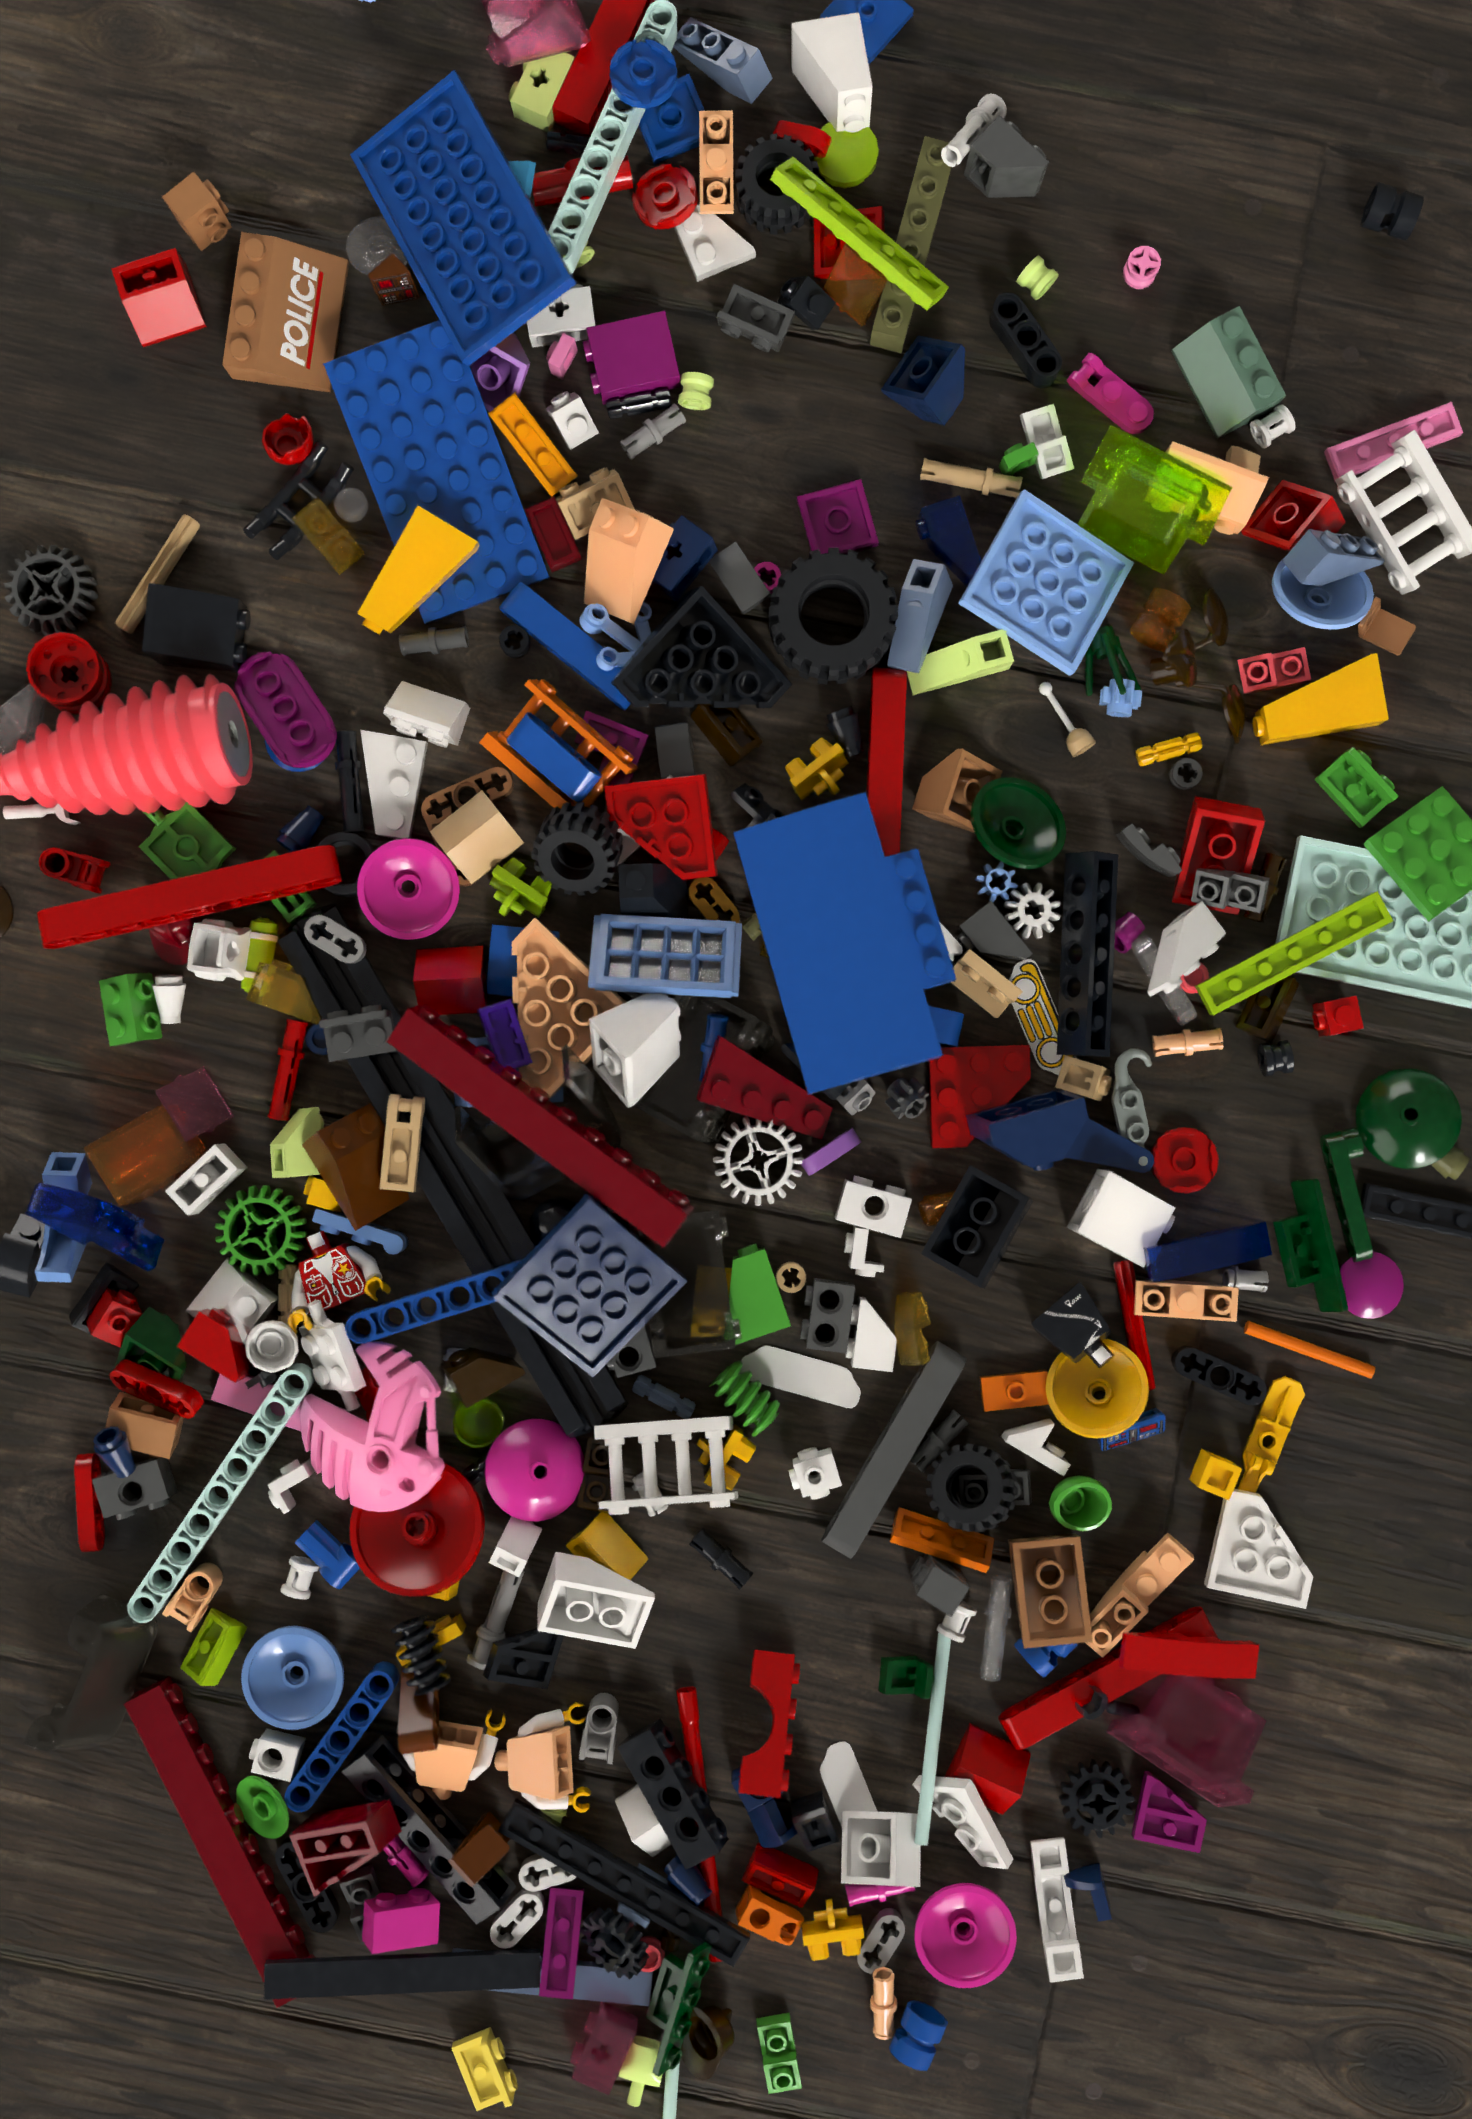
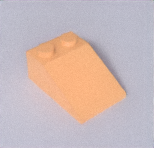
M602 498L589 528L584 604H601L607 609L608 614L634 624L674 529L650 515Z

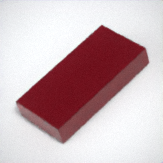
M555 496L524 509L552 573L582 560L561 509L555 500Z

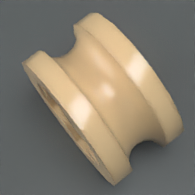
M786 1262L778 1268L776 1282L783 1291L795 1293L804 1287L806 1274L800 1264ZM790 1268L798 1270L797 1277L800 1281L797 1285L794 1286L793 1282L791 1283L792 1286L784 1284L785 1277L782 1273L786 1269L791 1272Z

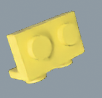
M491 2027L454 2041L451 2049L476 2111L503 2101L505 2107L511 2106L515 2091L518 2089L517 2079L514 2071L507 2069L504 2061L505 2050L503 2043L499 2037L495 2038Z

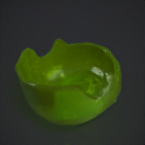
M487 1397L468 1408L461 1403L454 1413L453 1431L460 1442L472 1448L487 1447L501 1434L505 1417L497 1403Z

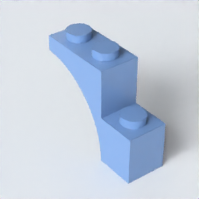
M52 1152L42 1173L46 1215L43 1244L35 1275L37 1281L71 1283L90 1236L83 1205L91 1188L92 1180L85 1153Z

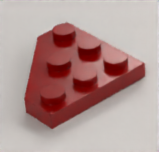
M706 774L604 786L607 813L611 815L609 821H616L619 829H622L637 844L673 870L672 872L682 880L718 876Z
M1030 1045L941 1048L943 1055L940 1058L928 1061L931 1148L967 1147L975 1137L970 1135L966 1115L1007 1104L1031 1079Z

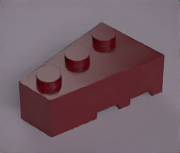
M390 1800L313 1813L289 1836L312 1894L315 1897L350 1871H354L379 1854L402 1832Z

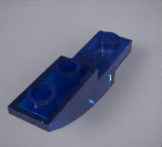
M38 1183L34 1188L25 1213L82 1245L92 1241L146 1271L156 1268L164 1243L163 1238L143 1228L144 1219L98 1198L58 1186Z

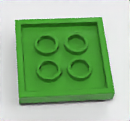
M1443 786L1367 839L1363 844L1428 922L1472 891V819Z

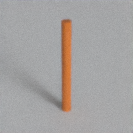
M1247 1321L1244 1326L1243 1332L1245 1334L1370 1379L1375 1373V1366L1271 1328L1251 1321Z

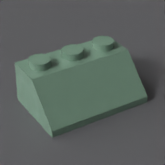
M1240 306L1209 321L1171 350L1216 439L1273 411L1286 396Z

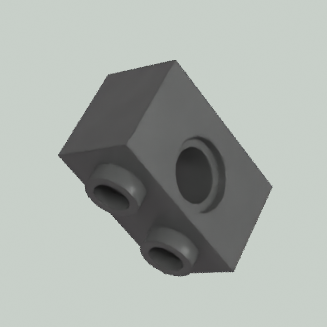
M153 1457L134 1463L136 1465L135 1471L125 1478H118L111 1470L92 1479L103 1518L116 1515L117 1520H121L137 1514L136 1508L148 1505L149 1510H153L169 1504L168 1498L177 1493L178 1490L168 1459ZM131 1481L137 1482L142 1487V1496H136L132 1493L130 1489Z

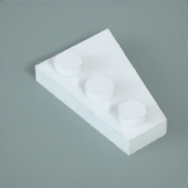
M919 1775L912 1784L919 1793L922 1775ZM936 1776L933 1795L935 1804L932 1809L939 1817H946L957 1829L955 1836L980 1866L1008 1869L1014 1859L972 1780Z

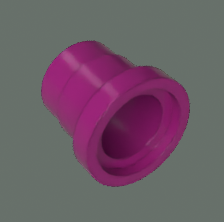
M1127 912L1115 923L1114 949L1120 953H1127L1132 948L1131 943L1145 930L1144 924L1135 914Z

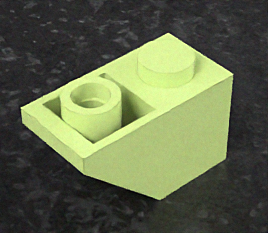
M319 1107L298 1109L271 1142L272 1178L320 1175L302 1146L317 1131L324 1128V1121L320 1115Z

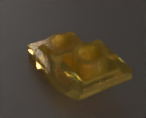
M318 497L291 518L339 575L365 554L345 527L339 524Z
M922 1292L900 1293L896 1298L894 1326L901 1365L921 1366L931 1361L927 1350L928 1344L921 1328L931 1324L928 1306L923 1299Z

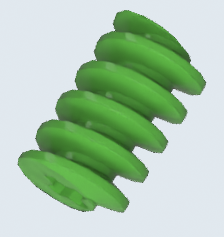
M736 1361L721 1372L709 1387L715 1384L719 1386L715 1393L716 1398L724 1394L728 1395L724 1403L725 1407L733 1404L737 1405L733 1413L734 1417L745 1413L746 1418L742 1425L746 1427L754 1423L756 1426L751 1435L755 1437L778 1416L779 1412H776L780 1402L773 1400L767 1403L771 1393L768 1390L758 1393L762 1385L761 1382L756 1380L749 1383L752 1372L748 1370L740 1373L743 1363Z

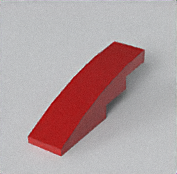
M1123 1633L1119 1667L1127 1670L1193 1677L1255 1679L1259 1644L1253 1641H1223L1217 1637H1187L1181 1633Z

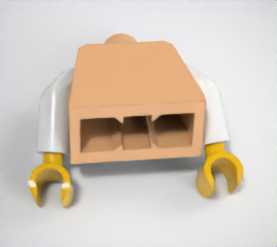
M581 1702L571 1704L567 1711L562 1712L561 1709L535 1715L519 1728L518 1736L508 1739L506 1743L507 1750H499L495 1755L494 1763L498 1771H508V1782L511 1790L521 1792L522 1797L540 1810L567 1809L568 1806L573 1805L577 1812L583 1813L590 1808V1803H579L576 1800L579 1796H590L591 1791L584 1786L577 1788L575 1791L573 1789L570 1726H564L566 1721H570L573 1724H581L585 1721L586 1717L575 1719L571 1715L573 1708L584 1706Z
M492 1709L487 1712L485 1723L488 1729L486 1734H483L482 1727L439 1721L437 1750L402 1754L410 1769L416 1772L417 1783L420 1786L432 1787V1791L440 1800L450 1798L452 1791H464L468 1780H476L490 1766L498 1742L496 1737L497 1731L501 1730L505 1725V1713L503 1712L502 1721L494 1725L489 1721Z

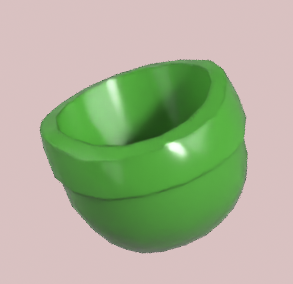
M1077 1475L1067 1477L1055 1486L1051 1494L1049 1506L1054 1519L1063 1527L1076 1531H1089L1099 1527L1109 1517L1112 1510V1500L1101 1482L1089 1476Z

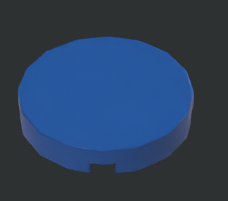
M645 39V42L636 43V40H633L617 49L611 59L609 76L613 92L622 102L635 108L647 109L659 106L670 98L676 88L677 68L674 56L666 46L655 40Z

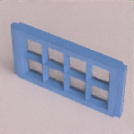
M616 914L594 915L588 988H595V990L723 998L738 997L742 923H736V921Z

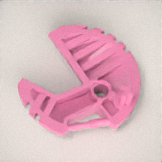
M381 1341L362 1343L355 1350L379 1385L370 1422L313 1394H308L304 1397L300 1413V1427L305 1451H311V1465L317 1474L322 1472V1482L329 1489L335 1485V1493L340 1499L346 1500L350 1497V1504L360 1509L387 1512L406 1507L426 1495L436 1482L442 1478L441 1474L445 1465L443 1459L439 1457L438 1430H436L435 1398L440 1396L441 1393L437 1381L420 1361L412 1363L408 1360L413 1356L406 1350L399 1351L398 1353L393 1352L392 1350L397 1346ZM425 1401L427 1404V1450L417 1446L415 1443Z

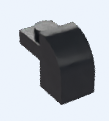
M20 1214L11 1233L4 1234L0 1243L1 1291L31 1297L38 1283L35 1269L43 1244L44 1219Z

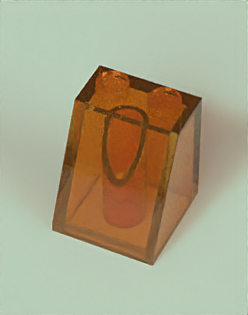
M161 1104L83 1148L119 1206L143 1201L182 1176L204 1155L203 1152L206 1151L204 1144L197 1135H191L185 1125L188 1123L187 1117L178 1106Z

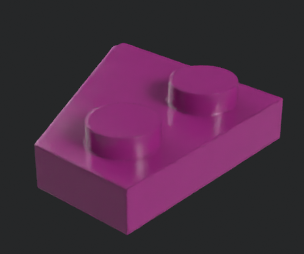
M1144 1771L1131 1833L1133 1839L1200 1853L1207 1822L1205 1816L1152 1773Z

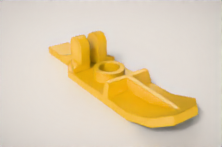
M1286 1376L1273 1380L1242 1454L1245 1472L1238 1489L1256 1493L1263 1477L1273 1473L1287 1435L1291 1430L1296 1412L1305 1396L1301 1382ZM1271 1435L1273 1439L1272 1444L1267 1447L1263 1446V1438Z

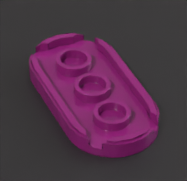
M260 652L245 660V663L241 664L237 672L238 677L234 685L235 693L275 756L284 764L295 768L311 767L326 759L336 743V726L294 661L284 654H272V652Z

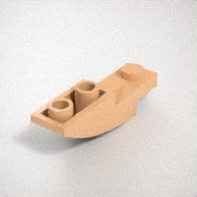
M1168 1532L1148 1553L1143 1551L1110 1587L1090 1613L1093 1642H1086V1644L1103 1658L1122 1639L1123 1633H1128L1149 1612L1148 1606L1194 1561V1555Z

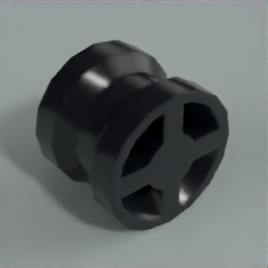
M1288 1040L1279 1041L1277 1045L1272 1046L1268 1043L1258 1045V1062L1264 1077L1272 1076L1277 1071H1281L1284 1074L1293 1072L1294 1056Z

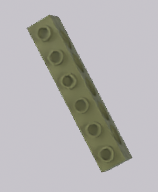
M924 136L896 240L898 245L924 266L926 265L952 168L946 165L941 157L943 148L949 142ZM887 279L874 321L870 345L902 353L915 303L908 294Z

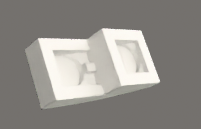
M1054 404L1020 414L1027 443L1034 442L1039 453L1035 465L1040 478L1044 479L1074 469L1066 436H1062Z

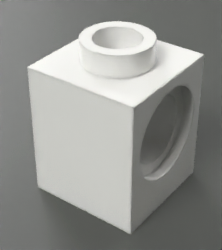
M511 1516L489 1563L520 1577L542 1528L534 1525L531 1521H524Z
M266 1729L259 1739H254L251 1746L249 1759L254 1760L251 1772L291 1782L298 1771L306 1738ZM268 1749H277L281 1753L282 1759H273L269 1755Z

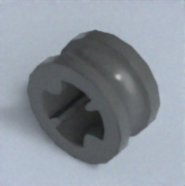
M1191 758L1179 760L1170 769L1169 778L1172 785L1180 790L1191 789L1200 782L1203 774L1202 767L1196 760ZM1183 766H1188V772L1194 773V778L1188 779L1189 783L1184 782L1183 776H1178V771L1184 769Z

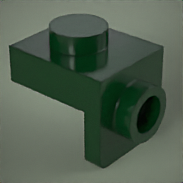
M917 1656L881 1657L879 1692L884 1695L915 1694L922 1699H930L931 1687L934 1683L933 1666Z

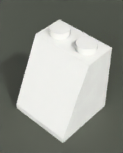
M859 13L792 23V72L825 118L832 124L836 132L847 131L854 133L863 128L870 127L872 82Z
M646 993L589 1018L593 1068L628 1108L634 1106L680 1057L679 1041H681V1033L678 1024L680 1008L676 1000L669 998L666 994Z
M1097 1169L1067 1228L1144 1268L1147 1262L1152 1263L1159 1251L1157 1242L1162 1232L1166 1234L1172 1227L1175 1216L1172 1215L1175 1207L1110 1171Z

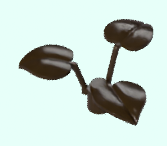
M1210 588L1206 592L1203 602L1204 620L1209 630L1208 636L1194 644L1190 632L1187 629L1180 630L1170 642L1164 655L1151 660L1150 674L1156 686L1175 682L1177 687H1197L1220 691L1223 694L1222 706L1224 715L1233 734L1235 745L1239 744L1246 719L1245 703L1239 688L1235 684L1229 685L1228 688L1227 685L1196 681L1195 651L1212 643L1214 640L1218 646H1223L1227 641L1229 631L1228 617L1224 605L1214 589Z

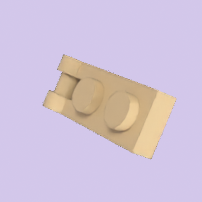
M400 1094L389 1095L380 1189L416 1191L425 1097L414 1096L413 1099L402 1098ZM400 1112L411 1113L410 1123L399 1122Z

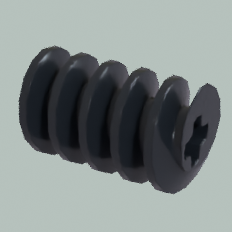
M428 1615L408 1619L391 1629V1633L403 1634V1637L395 1642V1646H406L407 1648L398 1657L400 1660L410 1659L411 1663L402 1670L403 1673H414V1677L408 1680L406 1684L407 1686H418V1690L414 1692L416 1696L440 1689L451 1681V1675L448 1672H443L447 1668L446 1660L439 1659L443 1655V1648L435 1645L439 1642V1635L431 1632L436 1626L435 1621L427 1619Z

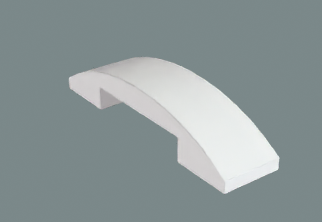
M1056 1837L1030 1841L1034 1886L1049 1981L1051 1983L1083 1979L1070 1888L1066 1887L1064 1875L1069 1873L1065 1838Z

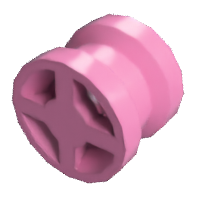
M1149 246L1135 248L1130 253L1123 268L1125 282L1135 289H1144L1153 283L1161 266L1159 253Z

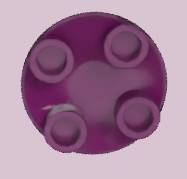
M1373 1252L1372 1258L1353 1262L1351 1257L1340 1268L1348 1311L1366 1319L1379 1318L1390 1313L1400 1302L1404 1289L1403 1277L1396 1263L1389 1257Z

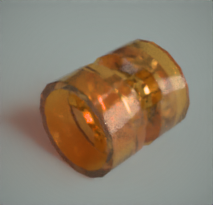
M1153 588L1143 605L1146 612L1138 614L1129 632L1143 645L1165 652L1177 634L1175 627L1182 626L1191 607L1183 598L1175 593L1162 588Z

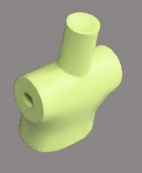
M632 2036L627 2051L623 2054L618 2077L632 2081L627 2103L631 2106H640L645 2085L660 2086L662 2075L658 2077L652 2073L661 2045L660 2041L643 2036Z

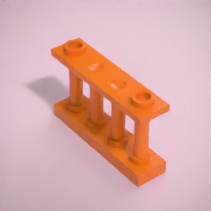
M538 679L527 680L524 686L534 693L531 699L505 732H487L479 742L553 808L559 807L561 809L562 805L568 802L575 806L577 802L567 796L530 764L506 740L527 712L535 715L544 703L559 715L558 719L550 727L555 733L561 737L570 725L585 738L576 749L578 753L586 759L596 747L610 760L601 771L602 777L582 801L585 807H591V804L604 791V786H608L620 769L625 774L634 773L638 768L632 762L634 757L620 745L614 747L555 695L558 692L557 689L544 679L540 681Z

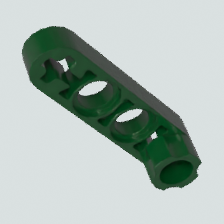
M1354 1127L1322 1135L1320 1144L1346 1248L1353 1262L1372 1258L1373 1250L1350 1159L1364 1156L1362 1138L1357 1128Z

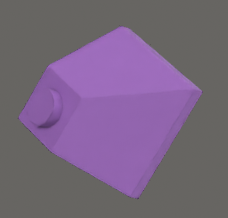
M511 333L469 365L486 410L491 412L514 392L518 398L520 396L530 361L514 333Z

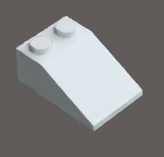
M555 1552L538 1600L537 1631L636 1649L653 1605L655 1593L590 1558Z

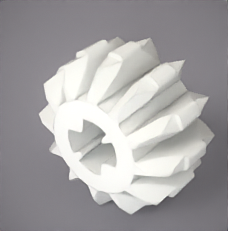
M1024 883L1021 886L1022 894L1015 889L1010 892L1015 902H1004L1003 906L1006 909L1013 910V913L1005 915L1004 918L1007 921L1015 919L1016 923L1012 926L1015 932L1020 927H1023V939L1029 938L1031 930L1035 938L1040 939L1043 937L1042 928L1049 933L1054 930L1049 920L1058 921L1061 915L1051 912V909H1055L1061 904L1060 901L1049 902L1048 899L1054 894L1052 889L1045 892L1044 895L1041 894L1042 883L1035 884L1033 893L1030 885ZM1027 903H1031L1032 907L1039 908V913L1035 915L1037 919H1033L1032 915L1025 914V909L1029 907Z

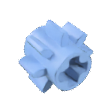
M1115 679L1110 680L1109 687L1103 686L1100 692L1099 705L1107 706V715L1130 717L1132 709L1138 710V707H1141L1142 690H1134L1135 681L1123 679L1126 688L1124 695L1120 694Z
M1002 861L993 870L989 864L984 865V871L987 875L975 877L977 882L982 883V889L977 894L982 895L986 893L990 896L989 902L992 901V903L996 900L997 896H1001L1004 901L1009 900V895L1006 891L1018 887L1015 883H1011V876L1015 874V870L1009 872L1004 870V863ZM991 875L995 879L999 877L1003 879L1004 882L1000 885L1001 891L998 887L993 889L990 887L989 883L993 880Z

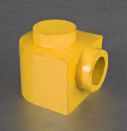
M309 1175L304 1188V1195H308L306 1204L341 1212L340 1205L323 1178Z

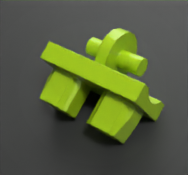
M514 857L505 863L503 867L497 864L492 871L493 877L489 885L497 889L493 898L502 903L499 913L505 917L513 910L522 916L525 910H528L539 918L545 910L552 883L549 881L544 882L540 876H537L530 886L520 880L526 872V867Z

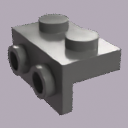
M734 284L723 310H719L717 314V322L719 326H722L721 331L733 338L738 339L742 335L752 340L751 344L759 350L769 352L772 349L779 352L795 316V311Z

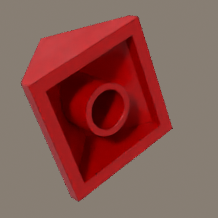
M484 946L417 949L413 983L418 1005H427L436 1010L440 1015L478 1013V1009L486 1007L487 991Z
M969 1723L944 1777L971 1779L985 1806L1003 1815L1022 1796L1031 1753L1025 1749L1016 1750L1012 1743Z

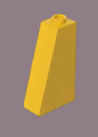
M417 506L357 613L365 618L362 625L379 635L383 629L391 634L477 552L480 547L478 541Z
M1370 654L1256 711V717H1253L1252 727L1254 735L1259 737L1260 745L1378 726L1389 720L1378 654Z

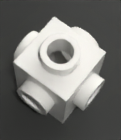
M816 1447L807 1448L798 1452L797 1458L792 1459L794 1469L788 1470L793 1489L800 1488L803 1498L810 1496L811 1499H819L829 1495L830 1489L842 1486L831 1447L817 1451ZM812 1471L818 1472L816 1475H809Z

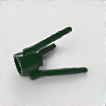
M1113 626L1099 627L1085 653L1086 695L1091 696L1093 693L1094 654H1096L1098 660L1108 658L1121 695L1126 693V688L1115 654H1117L1128 679L1135 681L1134 690H1141L1121 647L1119 636H1115Z

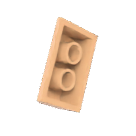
M1172 442L1157 465L1145 500L1152 502V506L1159 510H1174L1182 513L1183 517L1188 521L1195 523L1203 521L1214 525L1215 530L1227 535L1239 534L1246 526L1269 477Z

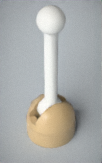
M1049 682L1041 683L1039 686L1040 693L1047 696L1070 732L1066 739V745L1071 755L1076 757L1094 746L1096 741L1086 729L1073 726L1052 693V685Z

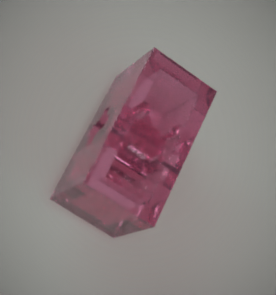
M605 2002L600 2003L596 2013L591 2011L583 2029V2032L587 2033L582 2044L576 2043L569 2063L574 2065L571 2079L609 2095L636 2035L638 2017Z

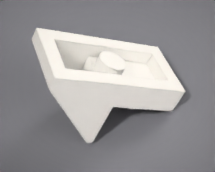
M1044 1419L1007 1429L1001 1435L1005 1442L1062 1476L1065 1475L1070 1467V1463L1063 1458L1066 1453L1065 1451L1050 1442L1043 1446L1055 1425L1051 1419Z

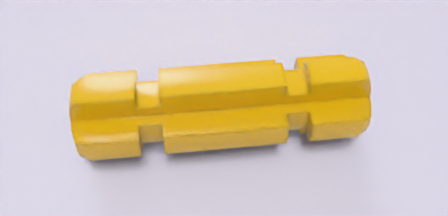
M1195 732L1185 735L1183 739L1177 737L1155 743L1153 747L1150 745L1141 747L1136 750L1137 762L1139 766L1153 764L1155 760L1160 762L1182 756L1185 752L1189 754L1199 751L1202 748L1201 737L1199 733Z

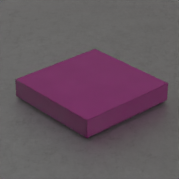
M861 479L797 496L798 507L811 551L819 549L820 554L828 553L829 547H839V553L848 554L849 549L858 552L878 546L879 541Z

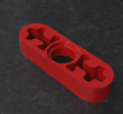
M121 1360L110 1373L112 1383L121 1391L186 1419L193 1418L204 1404L203 1397L194 1388L131 1360Z
M96 1453L78 1454L74 1464L78 1542L82 1552L101 1551L105 1541L104 1518L92 1479L101 1475L100 1458Z

